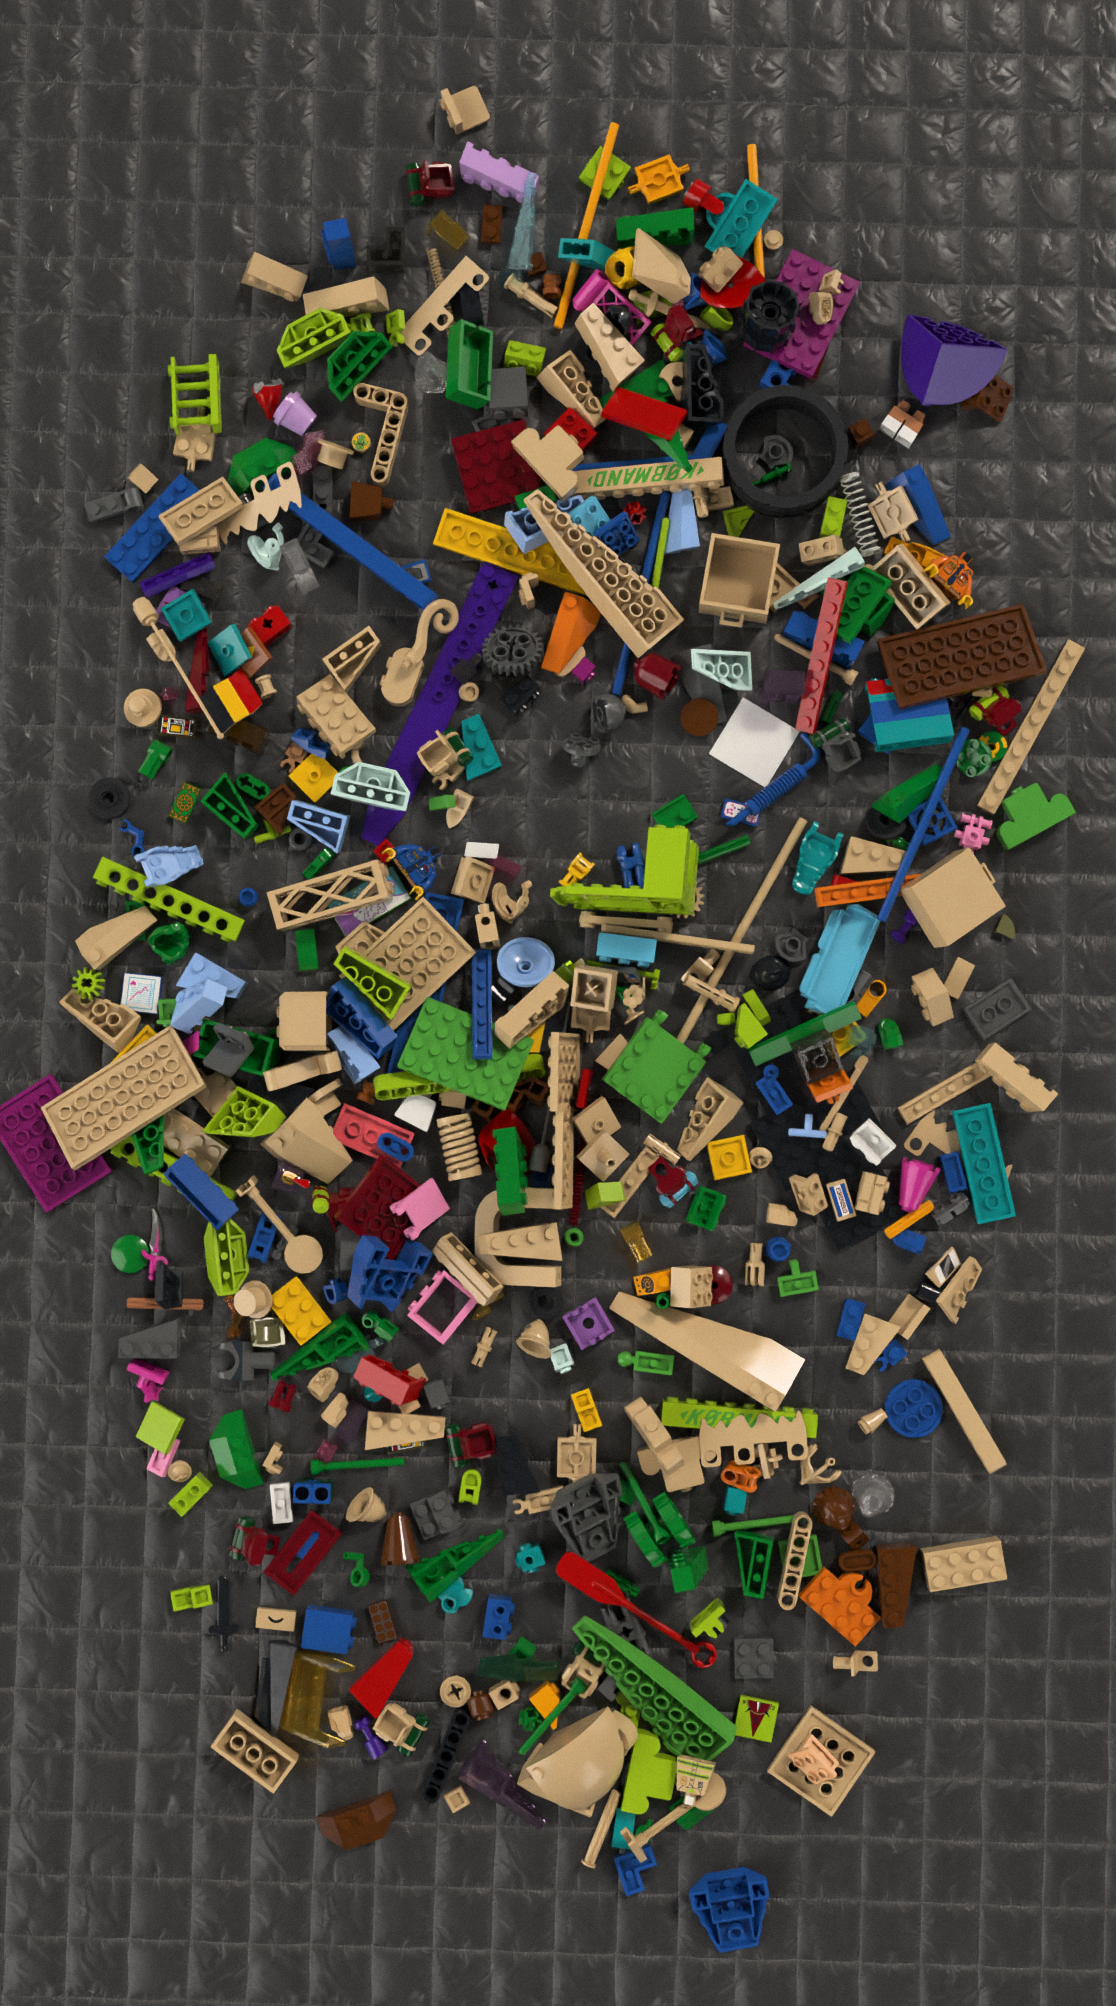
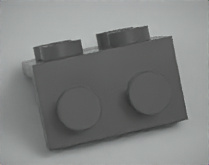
M217 1022L213 1029L220 1040L203 1060V1064L210 1069L231 1077L254 1050V1047L246 1032L242 1030L239 1032L230 1025H222Z

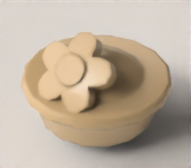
M757 1147L750 1151L749 1159L754 1167L765 1168L772 1162V1154L766 1148Z
M183 1460L173 1462L168 1468V1476L176 1482L186 1481L192 1474L191 1467Z

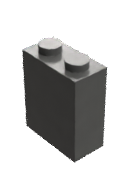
M525 367L492 369L491 382L489 383L491 385L490 418L501 420L504 418L529 417Z

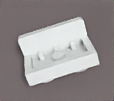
M870 1118L859 1126L850 1137L852 1145L860 1149L865 1154L866 1159L876 1166L896 1147V1144Z

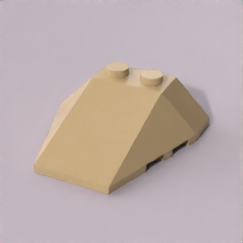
M308 1098L293 1111L274 1133H270L260 1143L275 1158L327 1184L353 1161L341 1141L336 1139L333 1134V1128L326 1123L323 1118V1112Z

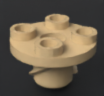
M148 689L133 691L124 703V714L127 720L138 727L155 725L162 710L161 699Z

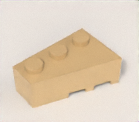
M368 626L322 660L343 690L348 693L382 645L370 626Z

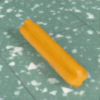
M927 1200L919 1206L918 1210H913V1213L909 1212L884 1230L886 1236L892 1239L933 1211V1203Z

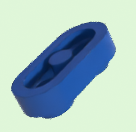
M388 1132L379 1136L377 1141L378 1147L385 1153L400 1161H408L413 1157L414 1148L407 1141ZM386 1138L390 1139L391 1145L386 1146L384 1140ZM402 1148L408 1149L407 1155L401 1153Z

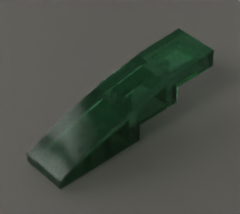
M517 1654L479 1658L477 1674L478 1676L509 1681L558 1680L560 1664L558 1660L539 1662L537 1657L518 1659Z

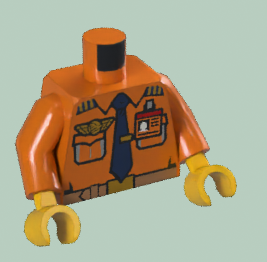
M963 552L959 558L955 555L949 557L944 555L933 559L923 571L929 572V578L934 581L951 601L961 597L958 604L964 603L965 609L973 604V599L970 597L973 571L967 565L972 560V557L968 553Z

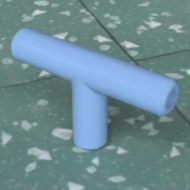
M805 1114L804 1129L789 1128L788 1135L826 1138L827 1131L812 1130L813 1115Z

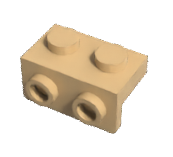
M729 247L717 248L713 252V257L710 261L705 262L699 269L698 277L704 279L716 293L725 286L743 265L742 261Z
M528 573L519 580L520 590L518 591L522 606L526 605L529 610L535 607L531 588L539 586L538 574Z

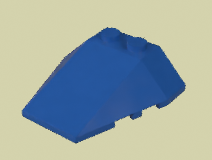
M746 1867L706 1873L689 1890L692 1910L699 1917L700 1923L707 1930L719 1953L758 1946L763 1916L766 1913L765 1907L767 1900H769L766 1876Z

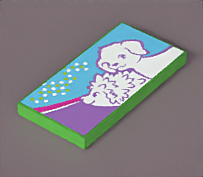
M393 866L388 868L389 876H387L395 891V894L392 895L393 900L334 916L345 937L363 920L370 924L412 899ZM365 881L341 896L355 900L370 882ZM333 900L328 905V908L331 909L348 903Z

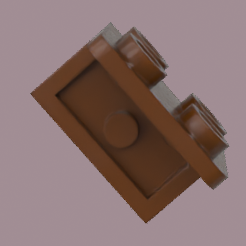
M995 375L978 393L963 400L960 407L965 411L979 409L993 420L1000 422L1003 420L1011 399L1013 387Z

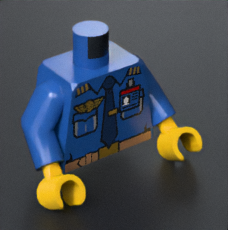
M415 844L387 848L382 852V854H389L385 861L389 862L393 859L413 888L410 894L412 892L418 894L415 900H419L421 895L432 887L437 875L435 871L437 867L432 861L441 856V853L435 846L427 852L423 850L421 845L417 846Z

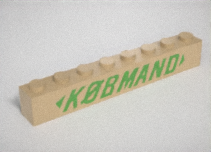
M722 457L688 460L689 464L693 467L689 473L675 461L573 471L577 475L579 487L571 496L581 495L585 501L590 496H595L597 500H602L609 496L622 498L630 494L642 496L644 493L661 494L663 491L677 493L681 492L682 489H689L691 491H697L703 487L717 489L720 486H724Z

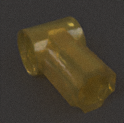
M637 1221L620 1229L637 1263L652 1256Z

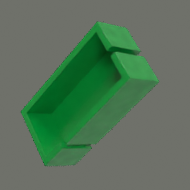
M462 319L449 328L446 399L477 410L490 402L491 385L489 383L491 382L492 330L481 326L476 327V324Z
M203 1019L199 1036L208 1037L209 1039L208 1041L199 1039V1050L194 1052L193 1056L205 1059L220 1040L213 1029L217 1024L216 1021ZM231 1026L239 1032L240 1030L246 1032L254 1047V1050L239 1069L264 1077L263 1072L273 1069L280 1048L279 1040Z

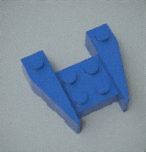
M362 1235L354 1252L347 1297L359 1309H362L366 1300L381 1301L393 1312L402 1301L400 1298L407 1289L411 1290L414 1286L412 1282L415 1278L424 1273L433 1253L421 1242L406 1240L397 1260L385 1259L389 1248L378 1237Z

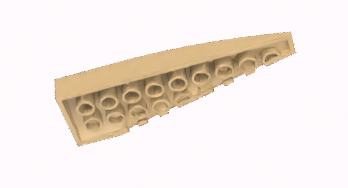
M537 489L524 499L537 524L564 565L637 658L642 656L684 620L656 586L652 587L646 582L647 579L644 576L637 575L631 570L632 567L627 562L623 563L619 560L618 555L595 536L591 537L585 532L586 529L581 524L578 526L576 523H572L571 516L566 512H561L557 505Z

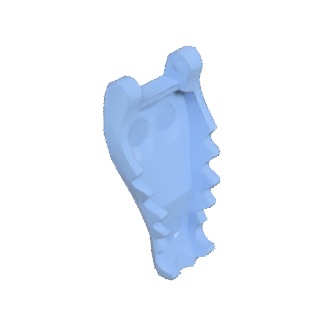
M196 845L187 848L182 846L170 848L168 846H158L134 856L136 862L142 863L148 878L144 881L147 887L170 883L181 875L204 864Z

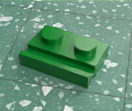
M684 794L651 814L657 825H664L666 828H674L677 825L686 826L698 818Z

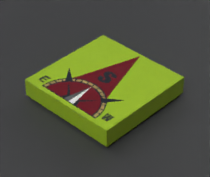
M740 1694L735 1718V1725L737 1726L735 1735L771 1743L779 1703Z

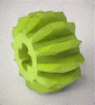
M84 967L83 972L78 970L79 978H72L77 981L76 984H72V988H78L75 994H81L82 999H86L88 996L92 1000L94 999V994L99 997L101 994L98 989H105V987L100 986V983L105 982V979H99L102 973H96V970L93 968L89 971L88 967ZM86 980H92V983H90L92 984L91 987L85 986L87 984L85 983Z

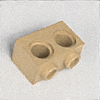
M836 535L799 543L801 562L808 566L836 560L844 554L842 538Z

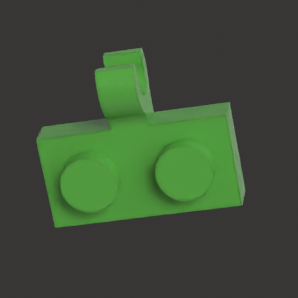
M797 1259L789 1260L792 1274L777 1277L781 1297L819 1290L816 1271L800 1273Z

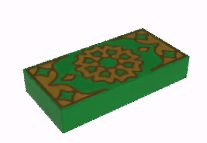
M183 782L168 816L187 824L202 789Z

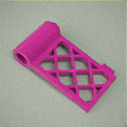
M598 269L593 272L572 299L573 306L577 311L582 312L594 303L596 306H603L604 315L607 311V305L620 306L625 304L632 315V321L633 318H640L645 323L641 329H634L633 321L628 331L631 333V341L629 343L632 346L652 323L610 282L607 275ZM609 290L615 294V302H607L606 294Z

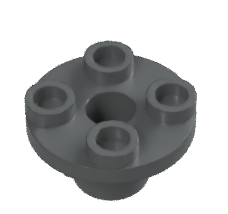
M572 733L569 738L563 740L562 748L571 754V764L573 766L586 767L589 764V756L598 754L601 745L598 738L582 737L581 734Z

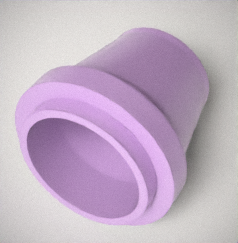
M296 391L294 394L290 392L285 397L273 417L275 418V424L278 426L282 425L303 437L315 422L317 415L304 402L301 394Z

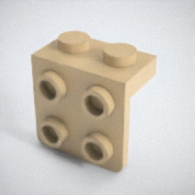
M471 86L453 95H450L448 88L440 91L441 99H439L441 108L443 111L446 110L449 126L454 128L457 135L490 120V115L476 86Z

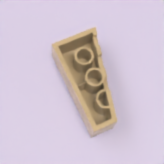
M996 1042L989 1043L975 1059L979 1064L978 1068L984 1073H989L993 1077L992 1081L998 1086L1002 1085L1006 1089V1094L1012 1099L1016 1098L1020 1102V1107L1027 1112L1044 1111L1058 1095L1054 1090L1048 1091L1044 1087L1045 1082L1040 1078L1037 1079L1030 1076L1029 1069L1019 1063L1015 1064L1016 1059Z

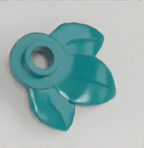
M460 1576L438 1596L441 1600L442 1609L449 1614L457 1612L460 1606H466L471 1601L473 1590L464 1589V1581ZM450 1600L454 1602L453 1607L449 1605Z

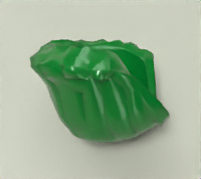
M176 922L157 927L149 935L148 942L152 950L162 957L164 964L172 965L184 957L188 950L190 935L185 925Z

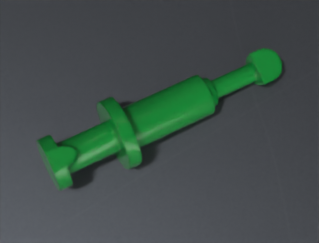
M789 462L780 469L776 466L774 471L761 476L760 480L752 482V484L756 486L760 483H767L777 477L781 479V474L791 472L792 468Z

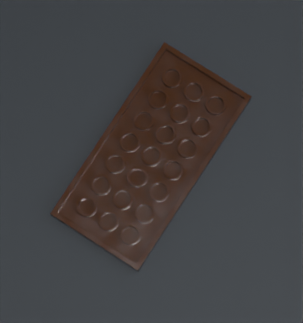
M1024 603L880 638L876 642L899 710L1047 673V668Z

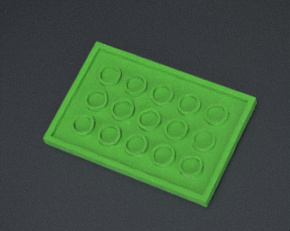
M427 997L397 1068L505 1111L534 1039L525 1037L509 1049L494 1035L495 1024L492 1023V1060L472 1059V1014Z

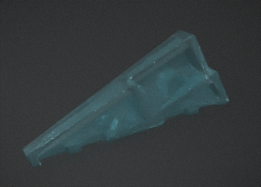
M528 173L505 271H532L531 257L533 254L535 221L534 196L536 195L535 182L537 173Z

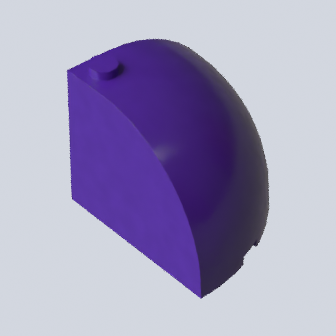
M907 314L901 344L904 378L910 391L925 406L958 403L978 393L992 380L1005 359L1007 349L994 340L989 342L983 339L984 335L965 327L942 320L938 324L931 321L928 317Z

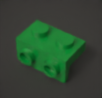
M699 1185L685 1221L713 1232L718 1224L720 1212L725 1206L726 1195Z

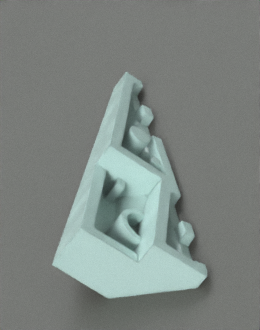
M856 547L852 548L772 603L775 611L825 590L828 577L838 579L863 568L865 564L863 557Z

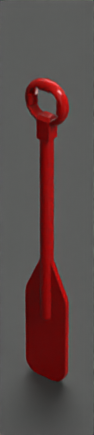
M566 1552L561 1557L556 1566V1573L559 1577L597 1602L625 1607L691 1651V1660L696 1667L708 1668L715 1663L717 1651L712 1643L701 1641L694 1644L628 1601L612 1577L577 1554ZM703 1645L709 1651H713V1656L710 1655L706 1664H703L699 1659H695V1654L699 1652V1647Z

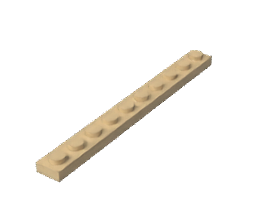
M1069 639L1066 641L1010 743L1006 754L1003 756L977 804L979 808L992 815L997 811L1085 650L1084 647Z

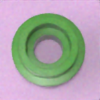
M578 1228L568 1229L564 1236L566 1244L570 1247H578L582 1244L584 1238L582 1231ZM572 1234H576L578 1236L576 1241H572L570 1239V1236Z

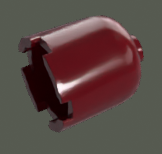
M648 653L642 659L638 658L633 666L635 668L634 679L636 683L661 700L666 698L664 694L667 691H672L680 677L676 674L682 670L681 666L657 653Z

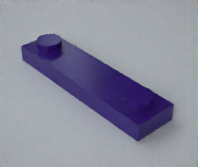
M207 552L140 582L145 597L148 598L197 575L207 573L216 566L210 552Z

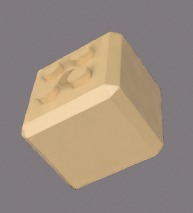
M284 992L279 997V1006H277V1018H279L277 1037H279V1046L283 1050L332 1051L326 1040V1034L332 1031V1018L326 1014L328 992Z

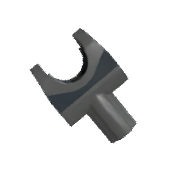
M230 1340L218 1343V1349H225V1351L231 1352L235 1357L233 1368L217 1371V1377L240 1381L254 1380V1369H275V1352L254 1351L251 1340Z

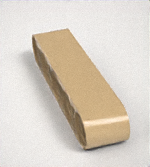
M803 1511L797 1512L792 1519L777 1593V1600L785 1610L793 1609L797 1603L812 1529V1520ZM806 1518L807 1523L804 1526H799L798 1520ZM797 1537L803 1538L801 1545H794V1540ZM792 1557H799V1562L797 1564H790V1559ZM788 1576H795V1581L792 1584L786 1583ZM785 1595L792 1597L788 1603H783L782 1598Z

